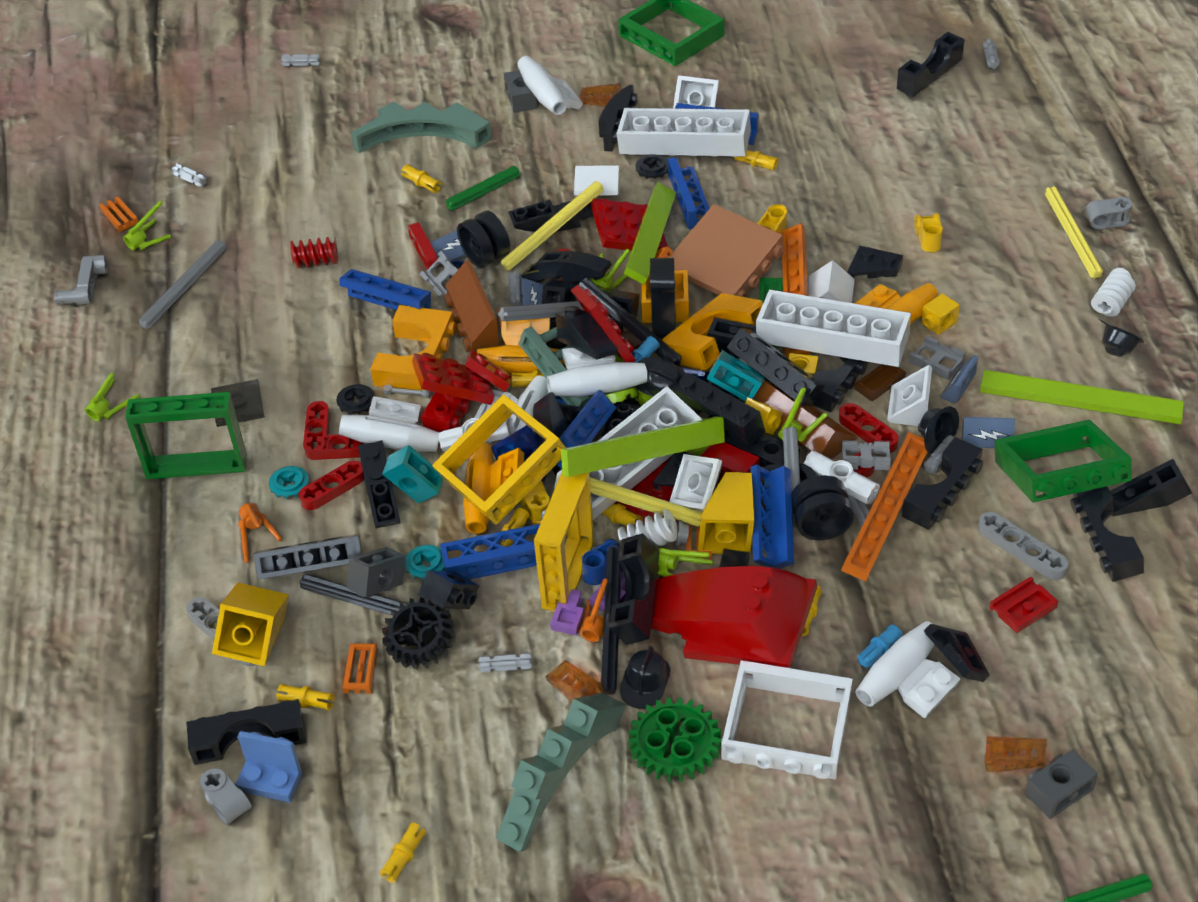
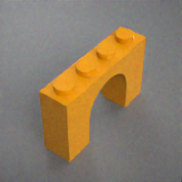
M721 293L662 340L681 355L682 359L679 365L706 371L715 363L720 355L715 338L708 337L707 335L714 317L756 325L757 317L763 306L762 300Z
M399 305L392 320L396 338L425 342L428 346L417 354L429 353L442 360L445 351L449 350L450 339L452 335L456 334L457 323L454 322L451 311L428 308L417 309ZM377 353L370 368L373 386L384 387L385 385H391L392 388L423 391L424 389L420 387L412 364L414 354L400 356Z

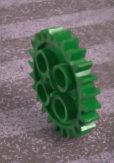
M667 697L666 704L664 705L659 700H656V708L646 705V714L638 712V720H632L631 722L632 729L628 731V742L632 759H637L638 768L645 766L646 775L655 771L656 780H659L663 775H667L668 782H671L673 776H677L678 780L683 782V775L686 774L693 780L694 771H698L702 775L705 774L704 765L712 767L713 758L718 759L721 729L718 728V720L712 719L711 711L703 713L702 704L694 708L692 699L687 704H683L682 697L678 698L677 703H672L670 697ZM670 743H673L672 746H671V753H670L669 757L666 758V756H667V755L669 754V752H670Z

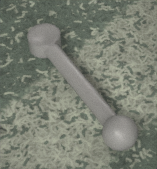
M391 385L383 387L384 394L387 395L392 392L422 395L424 398H428L431 395V391L392 388Z

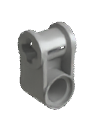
M1117 197L1090 202L1085 210L1091 226L1096 230L1127 226L1130 223L1129 210L1132 208V201L1126 197Z
M209 769L202 774L200 785L205 792V798L225 825L230 824L252 808L242 790L236 787L221 769Z

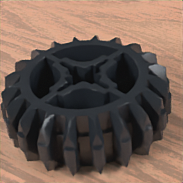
M421 596L417 603L411 598L406 606L400 602L399 611L391 609L393 618H385L387 627L382 628V633L385 636L382 638V642L386 646V652L389 656H392L394 662H401L405 668L411 665L416 670L422 663L424 668L428 669L430 661L433 660L434 663L438 664L439 660L437 657L439 655L447 657L445 648H453L451 639L456 638L453 630L455 623L451 620L452 616L449 611L439 607L438 604L430 602V599L426 602ZM420 617H429L436 621H423ZM401 645H415L418 649H407Z

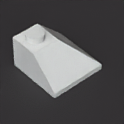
M678 75L673 109H675L677 103L715 108L719 80Z

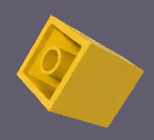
M725 472L701 514L698 551H711L712 554H723L724 549L751 552L754 527L752 473Z
M237 582L220 604L212 654L265 666L285 620L289 594Z

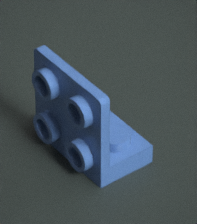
M240 731L238 740L246 762L235 786L240 788L243 793L290 803L303 775L294 743L282 737L272 738L257 732L248 733Z

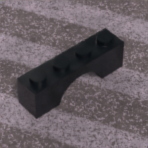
M950 32L945 33L935 41L932 52L925 62L920 64L909 60L898 69L897 90L912 97L917 95L962 60L965 39Z
M558 280L548 281L543 285L542 304L577 301L571 289L580 284ZM599 287L635 318L637 317L640 294Z
M839 357L845 363L841 367L827 371L817 370L812 377L825 387L812 405L832 412L836 405L842 403L848 389L851 390L854 387L857 377L864 374L869 362Z
M690 373L684 375L671 387L672 391L697 415L700 412H705L712 417H723L724 428L729 436L748 448L766 432L760 411Z
M955 437L942 454L941 470L947 478L940 483L932 485L916 484L903 501L902 517L930 530L935 522L939 523L945 514L946 508L954 505L958 493L961 490H966L971 477L974 474L977 475L982 469L983 461L981 456L983 449Z
M1108 486L1073 494L1074 498L1070 499L1072 509L1075 514L1079 513L1081 517L1080 524L1083 532L1089 533L1091 537L1089 541L1093 552L1099 553L1102 571L1104 573L1108 572L1112 582L1144 573V556L1134 537L1114 534L1103 524L1107 518L1114 514L1113 496Z
M644 533L620 540L618 562L625 576L627 592L624 602L612 605L609 628L626 645L650 639L660 551Z
M299 699L287 700L267 706H257L237 712H227L212 717H201L197 720L186 722L188 750L194 765L223 760L227 749L238 740L240 731L248 733L257 732L272 738H286L293 742L294 745L307 743L304 716Z

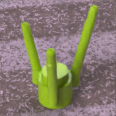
M162 201L153 206L133 228L128 230L129 233L123 236L124 242L131 250L134 251L139 248L142 251L151 245L171 238V235L168 234L145 242L147 237L144 232L156 223V219H152L140 229L163 204Z
M625 250L609 273L606 272L603 278L598 280L591 278L589 280L601 288H616L628 278V276L623 274L613 283L614 273L625 260L630 250ZM601 253L599 257L604 258V254Z
M114 373L109 374L97 394L84 408L85 413L94 421L98 422L102 418L108 420L114 413L127 406L128 399L109 410L110 404L104 398L116 381L113 378ZM136 394L129 399H138L140 395Z
M805 388L800 390L787 420L778 433L782 440L784 428L795 427L798 441L803 443L806 436L828 416L826 412L823 413L804 431L801 430L803 425L794 420V417L806 392Z
M658 547L660 553L657 575L664 577L673 575L669 571L676 569L678 561L713 565L714 562L713 560L704 559L710 557L708 552L670 550Z

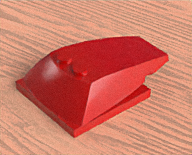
M762 566L718 567L656 579L651 628L667 634H680L681 638L686 640L683 654L687 659L738 665L743 660L791 668L818 587L816 579L804 578L785 570Z

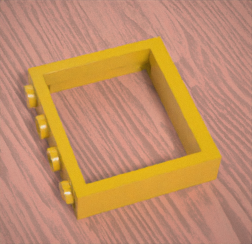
M503 394L432 466L448 484L497 525L561 460V449L566 447L556 435ZM514 414L546 441L486 501H483L453 473Z
M561 473L534 538L542 609L555 612L558 602L567 603L571 589L577 590L582 577V556L592 550L594 546L589 473L571 477L563 476ZM566 534H567V540H566V543H565V545H564V539H565Z

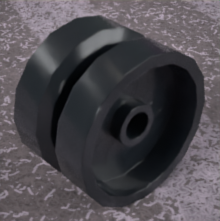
M489 210L483 211L475 215L474 219H467L458 224L457 236L463 252L474 266L483 268L491 264L494 259H500L509 254V236L504 225L493 212Z
M813 476L798 484L791 493L792 511L795 514L797 528L800 534L809 540L822 541L840 536L850 528L854 521V512L848 500L849 496L846 487L840 479L834 476Z

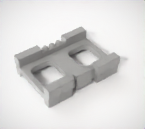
M440 251L438 253L440 257L426 272L422 270L419 274L434 287L433 290L437 295L444 299L447 291L443 287V283L450 276L454 275L458 268ZM442 263L445 267L444 270L437 277H434L432 271Z
M927 335L924 338L923 344L915 352H911L909 363L920 368L930 365L932 372L936 371V375L949 380L951 374L960 364H963L966 352L955 347L950 350L949 347L943 344L939 345V340ZM923 349H928L935 353L930 359L918 355ZM945 358L956 362L952 368H947L940 363Z
M842 440V458L852 465L853 470H858V466H861V468H871V466H874L875 470L890 471V443L874 441V444L871 442L869 444L867 442L864 444L860 442L858 444V441ZM857 452H860V453H861V456H859V457H858V456H847V455H846V453H848V454H849V453H850V454H857ZM871 452L874 454H884L886 457H873Z

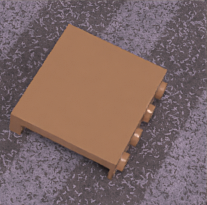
M713 204L669 257L674 258V270H688L689 282L717 295L725 293L747 297L750 290L758 285L760 277L770 270L774 260L782 255L784 251L783 235Z

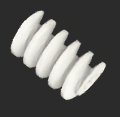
M1124 268L1113 269L1091 300L1092 308L1105 316H1117L1135 290L1136 284L1131 274Z
M664 509V518L661 513L657 512L654 513V520L651 516L645 517V523L641 519L637 520L636 527L632 523L627 524V530L623 526L619 527L618 537L621 540L644 533L656 547L658 545L663 546L667 542H673L677 539V524L671 512Z

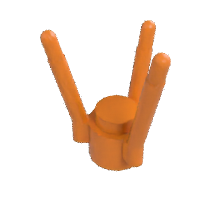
M255 503L244 504L239 509L241 520L238 522L241 530L244 562L248 563L249 551L246 528H260L261 523H263L278 541H281L282 537L267 520L266 515L260 512Z
M606 578L603 579L592 612L589 599L587 600L584 611L585 615L579 629L582 638L590 642H598L600 637L603 638L604 618L597 613L608 583Z

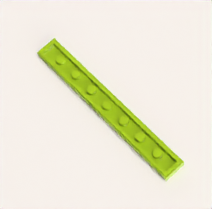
M659 182L656 183L624 270L626 276L641 284H645L648 279L650 258H655L676 195L675 191Z
M984 370L980 387L981 393L1174 424H1181L1183 417L1184 401L990 370Z
M713 417L561 449L563 476L571 477L724 443L723 417Z

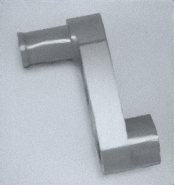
M107 255L83 256L77 287L74 290H56L54 292L56 305L76 303L77 305L92 304L97 275L109 273Z

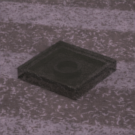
M258 379L211 388V393L230 392L238 423L265 417ZM225 417L215 418L217 427L227 425Z

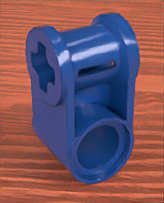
M609 539L602 545L583 554L582 579L585 583L599 585L606 578L608 548L611 546L619 547V543L615 539Z

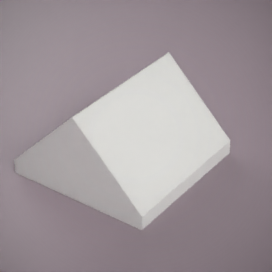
M619 165L575 166L574 196L579 195L595 181L603 185L604 191L600 195H618L620 191Z
M832 260L809 275L808 296L852 303L855 279Z
M930 365L891 386L887 421L894 424L918 426L923 415L928 410L932 367Z
M684 454L669 502L703 512L716 489L722 468V460Z

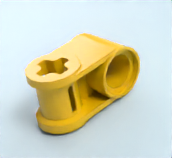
M780 204L770 206L757 224L781 234V231L787 229V208Z
M934 213L931 216L915 215L914 228L922 250L926 252L939 251L941 249L943 232L939 213Z
M541 480L520 501L521 506L529 512V519L534 525L541 524L542 511L547 509L550 502Z

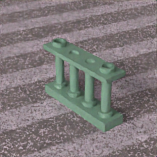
M531 326L524 329L518 343L546 379L547 376L566 371L567 369L559 360L563 359L562 349L572 347L566 346L553 352L545 344L557 337V327L545 333L537 334ZM560 396L567 405L584 407L589 399L588 396Z

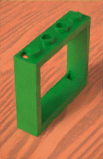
M649 0L618 19L620 37L673 66L679 65L725 36V19L689 0ZM669 9L703 28L675 44L642 25Z
M230 392L128 399L125 419L146 479L245 472L247 452ZM225 417L234 450L155 456L144 423Z
M1090 419L995 440L996 464L1033 503L1131 481L1132 458ZM1090 447L1103 459L1037 475L1024 462ZM1036 490L1043 492V494L1036 496Z

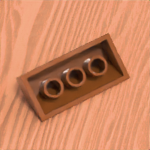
M470 260L465 261L446 283L447 294L444 295L446 307H451L450 311L453 313V320L458 323L456 327L459 337H464L463 344L466 352H471L472 350L477 352V349L500 346L497 319Z
M763 380L753 399L783 412L781 423L776 429L779 432L787 420L795 400L775 384ZM800 404L794 420L803 425L801 430L804 431L823 412L813 405L803 406ZM827 416L806 436L803 443L798 441V446L802 447L804 445L809 449L807 451L808 454L811 451H816L829 459H833L842 452V440L856 441L858 437Z

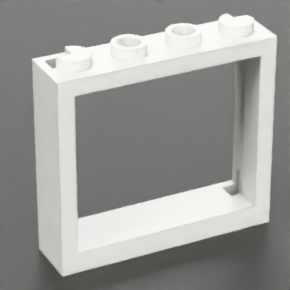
M741 660L721 743V759L734 764L744 763L756 765L763 769L773 768L784 770L791 774L801 773L813 775L820 779L830 778L836 780L853 679ZM747 687L839 702L840 707L830 757L735 741Z

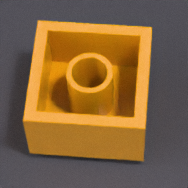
M675 270L676 323L685 322L689 319L688 270ZM650 273L645 284H641L642 323H652Z

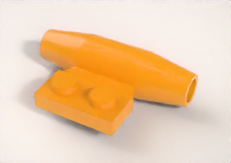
M926 283L900 297L898 291L879 284L854 304L911 313V325L922 316L923 306L938 296V291L934 285Z
M550 318L502 321L501 335L506 345L477 349V353L482 354L491 363L504 369L509 374H512V372L527 373L533 372V370L540 372L518 343L524 329L531 326L537 334L549 331ZM549 347V349H550L551 351H553V352H556V351L560 350V349H555V348H550V347ZM559 360L562 363V365L566 368L564 360Z
M484 442L469 457L464 484L483 501H486L524 463V452L516 448L498 456V460L494 462L492 446ZM463 497L467 531L473 534L484 533L489 519Z

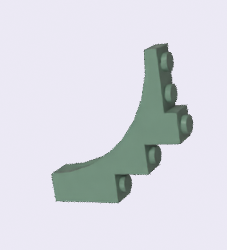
M393 101L378 110L377 118L351 133L354 150L358 153L383 142L403 137L437 136L450 138L466 143L476 149L492 139L490 122L457 102L443 111H439L426 102L408 111Z
M605 693L573 699L564 724L547 729L538 755L521 759L511 785L515 790L498 831L497 840L519 852L526 850L534 829L558 786L571 768L593 744L605 735L617 730L626 704Z

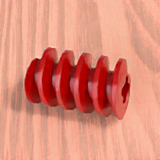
M326 237L325 244H322L320 238H317L316 245L313 244L311 239H308L307 246L304 245L302 240H299L298 247L295 246L293 241H290L292 262L296 264L297 268H302L303 262L306 267H310L312 261L315 266H319L321 260L324 265H328L330 259L333 264L338 262L336 238H334V243H331L329 237Z

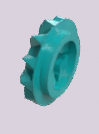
M297 466L280 468L269 479L271 493H274L277 498L284 496L286 500L292 495L297 497L300 490L309 484L307 472ZM292 481L294 482L293 485L288 484L287 486H285V483H291Z
M421 545L412 549L405 559L407 573H410L414 579L421 577L424 581L428 570L444 571L441 549L434 545ZM422 559H424V561H426L427 563H430V566L426 567L424 564H422Z

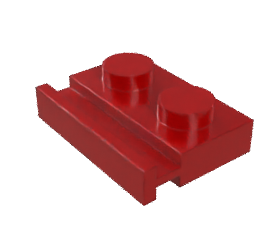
M474 350L467 356L466 367L503 392H506L511 384V375L507 371L497 367L485 356Z
M1031 576L990 602L989 609L995 610L998 613V617L1016 634L1058 606V600L1040 584L1037 585L1033 582L1034 579Z

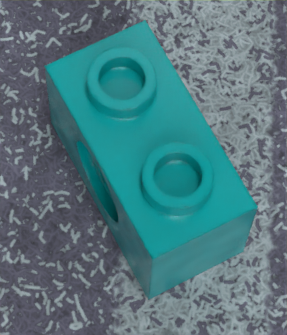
M722 350L710 369L707 379L746 401L747 397L753 399L763 382L764 376L754 368Z
M410 445L389 455L382 475L418 504L439 494L443 478L433 468V464Z

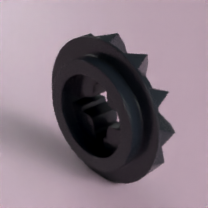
M656 154L643 156L636 162V171L639 176H645L646 179L663 178L664 174L668 173V159Z
M350 385L338 393L336 398L337 406H339L341 412H347L349 415L357 412L360 415L361 411H369L375 394L366 385ZM355 396H356L357 399L359 400V402H357V403H354V397H355Z

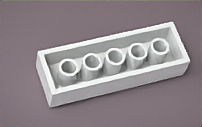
M624 108L617 130L619 154L713 157L745 156L751 133L749 110Z
M769 290L756 320V334L770 345L899 367L910 335L911 313Z
M666 386L598 441L703 419ZM673 454L589 472V477L631 490ZM562 470L559 471L556 475L555 487L562 473ZM591 493L593 520L616 501Z

